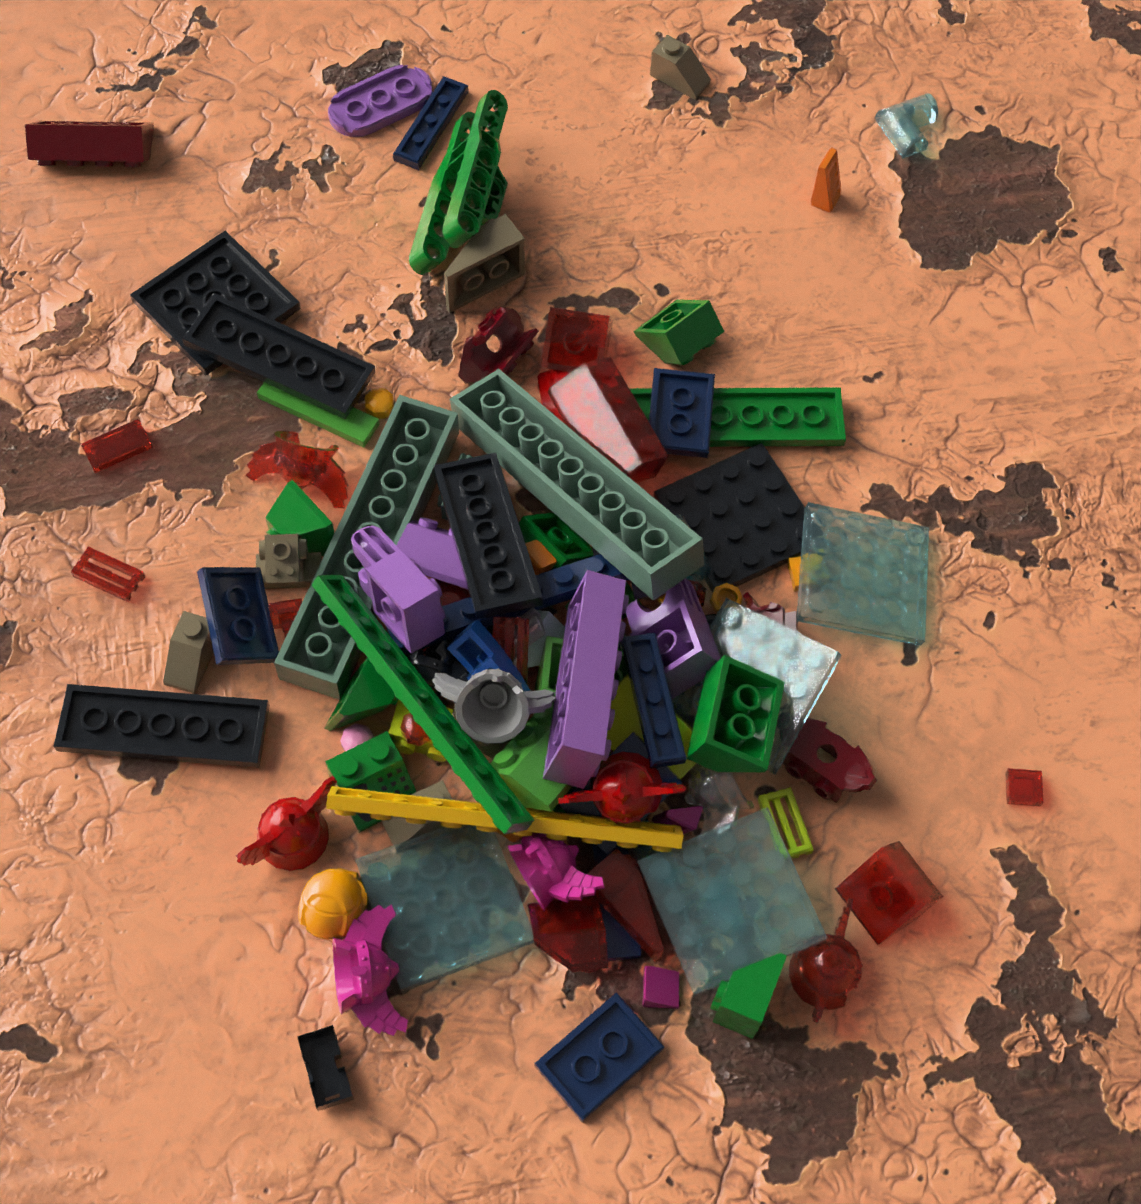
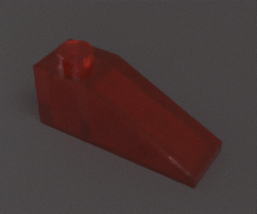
M616 848L587 874L593 877H602L605 888L596 889L593 896L652 960L657 963L662 958L664 948L644 882L639 872L640 867L629 854L623 855Z

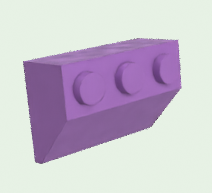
M420 517L419 521L409 522L396 546L409 559L414 558L419 563L424 575L468 589L451 529L448 531L437 527V521Z

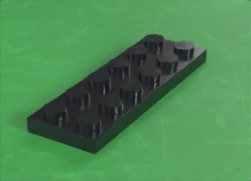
M215 293L182 338L184 346L343 419H347L375 374L374 365Z
M491 453L434 465L435 477L476 619L542 606V594L497 454Z
M67 684L54 748L58 752L259 768L270 705L268 700Z

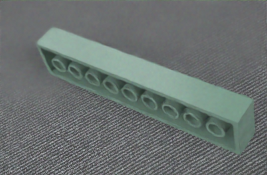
M497 369L449 399L451 410L458 413L459 430L485 453H496L502 468L652 600H655L704 566L703 538L500 369Z
M399 395L276 657L274 665L280 680L339 700L341 699L362 651L359 650L356 642L347 630L339 624L337 617L330 608L322 602L320 595L313 588L312 584L318 575H342L377 619L378 616L374 613L372 599L360 586L358 572L364 567L354 554L351 537L356 531L364 527L376 526L397 545L407 524L415 520L419 521L437 484L434 465L446 463L459 435L457 412Z

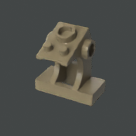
M300 534L265 535V540L259 541V554H256V567L261 568L265 589L310 587L322 561L321 552L308 553L307 539H301Z

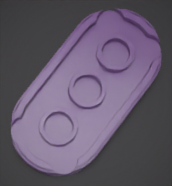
M407 65L391 67L336 93L331 99L330 106H328L329 121L332 127L343 135L350 137L369 135L422 110L432 94L431 79L424 70L414 67V69L408 68Z

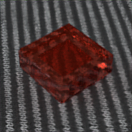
M1007 769L1005 772L1007 804L1040 807L1044 803L1042 771Z

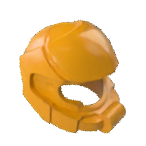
M337 868L327 869L315 874L304 887L300 898L298 915L300 925H304L310 934L321 940L333 941V937L345 939L353 919L357 920L368 907V894L365 892L362 882L358 880V873Z

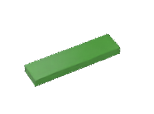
M265 382L257 392L258 399L363 448L380 425L378 418L354 407L347 419H343Z

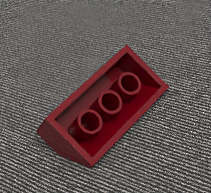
M37 121L25 124L28 160H37L39 166L56 165L55 161H66L67 166H84V161H95V166L109 167L113 166V161L124 162V167H141V162L150 160L154 123Z

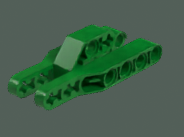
M497 90L488 91L479 100L476 113L466 112L455 123L446 155L432 180L409 255L411 268L420 275L430 273L447 257L449 247H461L476 235L480 227L488 220L496 219L499 216L508 185L498 167L501 156L499 137L507 113L508 103L504 95Z

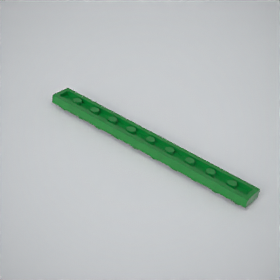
M318 575L312 586L320 595L322 602L330 608L337 617L339 624L351 635L359 650L368 657L374 665L376 672L385 679L394 691L396 698L402 701L412 714L414 721L422 727L432 740L433 746L442 753L452 766L454 773L463 780L472 792L474 799L490 815L494 825L503 834L527 830L534 822V818L467 733L461 729L453 715L342 575Z

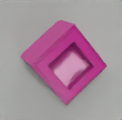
M703 807L667 810L653 816L652 821L653 823L681 826L682 832L685 834L697 828Z
M645 966L643 971V1007L678 1009L679 972L654 966Z

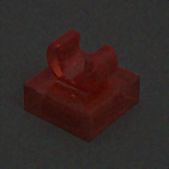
M301 598L268 603L274 629L282 628L285 638L302 604Z

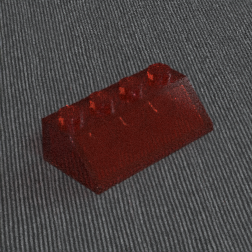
M611 357L582 364L548 389L547 392L564 423L635 483L657 476L668 458V454Z

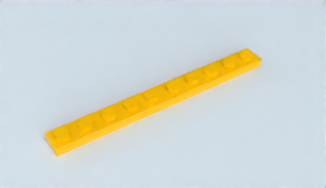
M334 786L331 787L327 795L326 809L335 810V814L341 816H354L356 812L370 814L371 818L377 820H390L391 816L403 817L406 822L412 824H425L429 820L441 822V825L447 828H460L462 824L476 826L477 830L483 832L497 831L492 818L480 803ZM527 808L526 810L534 818V822L527 830L512 833L518 836H531L532 832L544 833L546 837L554 840H566L567 836L579 837L583 842L589 844H601L603 840L615 841L618 846L624 848H636L638 844L650 845L653 850L659 852H671L673 848L682 849L683 843L682 828L677 825L633 821L629 824L618 822L615 824L614 821L606 817Z

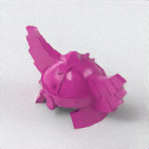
M532 832L531 836L522 837L521 844L507 846L521 875L544 911L554 898L568 903L569 900H582L583 897L595 895L596 889L605 888L602 877H593L575 869V857L579 851L577 845H566L562 840L546 837L544 833Z
M391 904L385 909L378 905L370 911L365 910L357 920L353 919L345 940L333 937V965L340 1014L352 1010L364 1028L368 1026L378 1034L382 1031L394 1036L397 1030L406 1033L408 1020L400 1016L393 1008L386 993L391 980L399 972L398 964L381 950L385 929L396 916Z

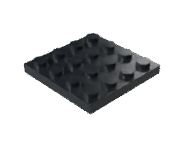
M223 231L130 294L132 302L205 376L224 363L184 346L182 338L214 293L279 323H282L301 309L300 302L226 231Z
M763 443L654 491L653 498L703 538L704 566L698 570L712 593L715 587L725 583L736 587L786 564L791 557L803 556L824 546L826 538Z

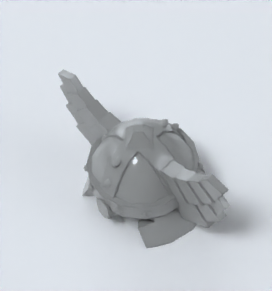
M499 668L486 669L476 673L467 682L456 679L446 673H435V678L432 680L435 684V689L441 693L442 697L456 702V719L461 729L471 738L484 743H502L516 737L524 729L529 714L544 712L545 709L552 707V703L556 700L553 697L555 692L546 689L524 691L521 682L510 673Z

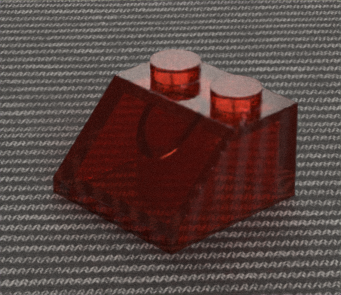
M550 307L540 368L601 377L609 349L613 324L612 318L607 315Z
M900 841L881 847L835 888L877 945H880L919 918L943 898L939 890Z

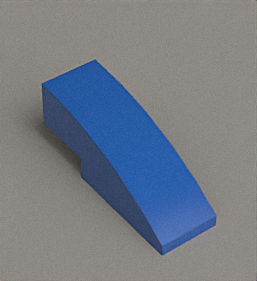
M476 619L447 647L455 658L469 671L468 680L472 675L483 670L499 668L510 673L521 682L524 691H531L506 652L479 620Z

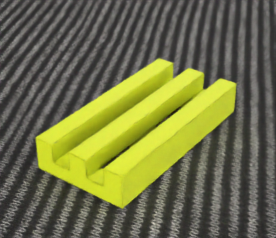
M791 787L760 795L758 803L779 862L786 861L791 857L793 859L798 858L802 854H812L814 849ZM785 797L802 846L797 847L780 798ZM768 801L773 803L789 847L788 850L785 849Z

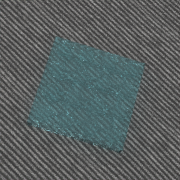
M808 502L804 508L796 621L921 646L925 642L929 527Z
M726 598L709 627L720 657L722 658L724 655H727L785 682L767 770L776 775L842 655L824 644ZM704 679L672 699L675 712L692 728L694 727Z
M768 807L684 841L682 849L672 848L670 852H658L638 861L642 875L694 996L719 986L721 980L729 982L733 971L778 953H783L788 957L827 940L824 929Z
M462 824L460 828L443 827L355 859L372 909L378 905L385 909L392 904L396 916L389 922L382 939L389 958L399 966L396 979L401 993L536 942L534 932L495 832L479 831L476 829V826Z

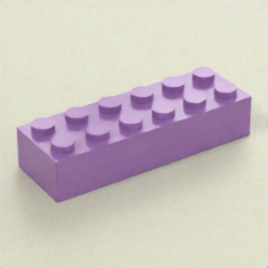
M587 570L568 605L555 692L556 700L553 705L543 779L584 789L589 779L597 776L601 760L606 761L609 756L611 740L607 739V731L611 729L615 717V710L610 709L611 700H614L619 684L618 680L614 679V674L618 670L622 658V651L618 650V642L622 641L626 626L624 622H621V617L624 615L629 601V595L624 594L626 580Z

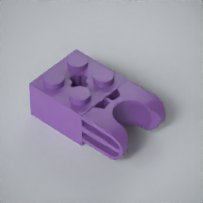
M367 526L356 531L352 535L351 541L354 554L364 567L358 572L360 586L372 599L374 613L411 654L444 635L443 619L445 618V612L440 603L442 591L438 583L433 578L428 579L423 574L419 563L414 558L409 559L379 527Z
M686 578L666 591L665 600L661 606L653 611L641 605L637 599L627 606L625 613L632 630L630 636L656 633L672 699L703 680L706 671L721 659L692 583Z

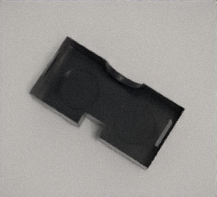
M331 1025L297 1036L316 1109L321 1111L354 1100L345 1067L337 1068L336 1060L342 1058L334 1026Z

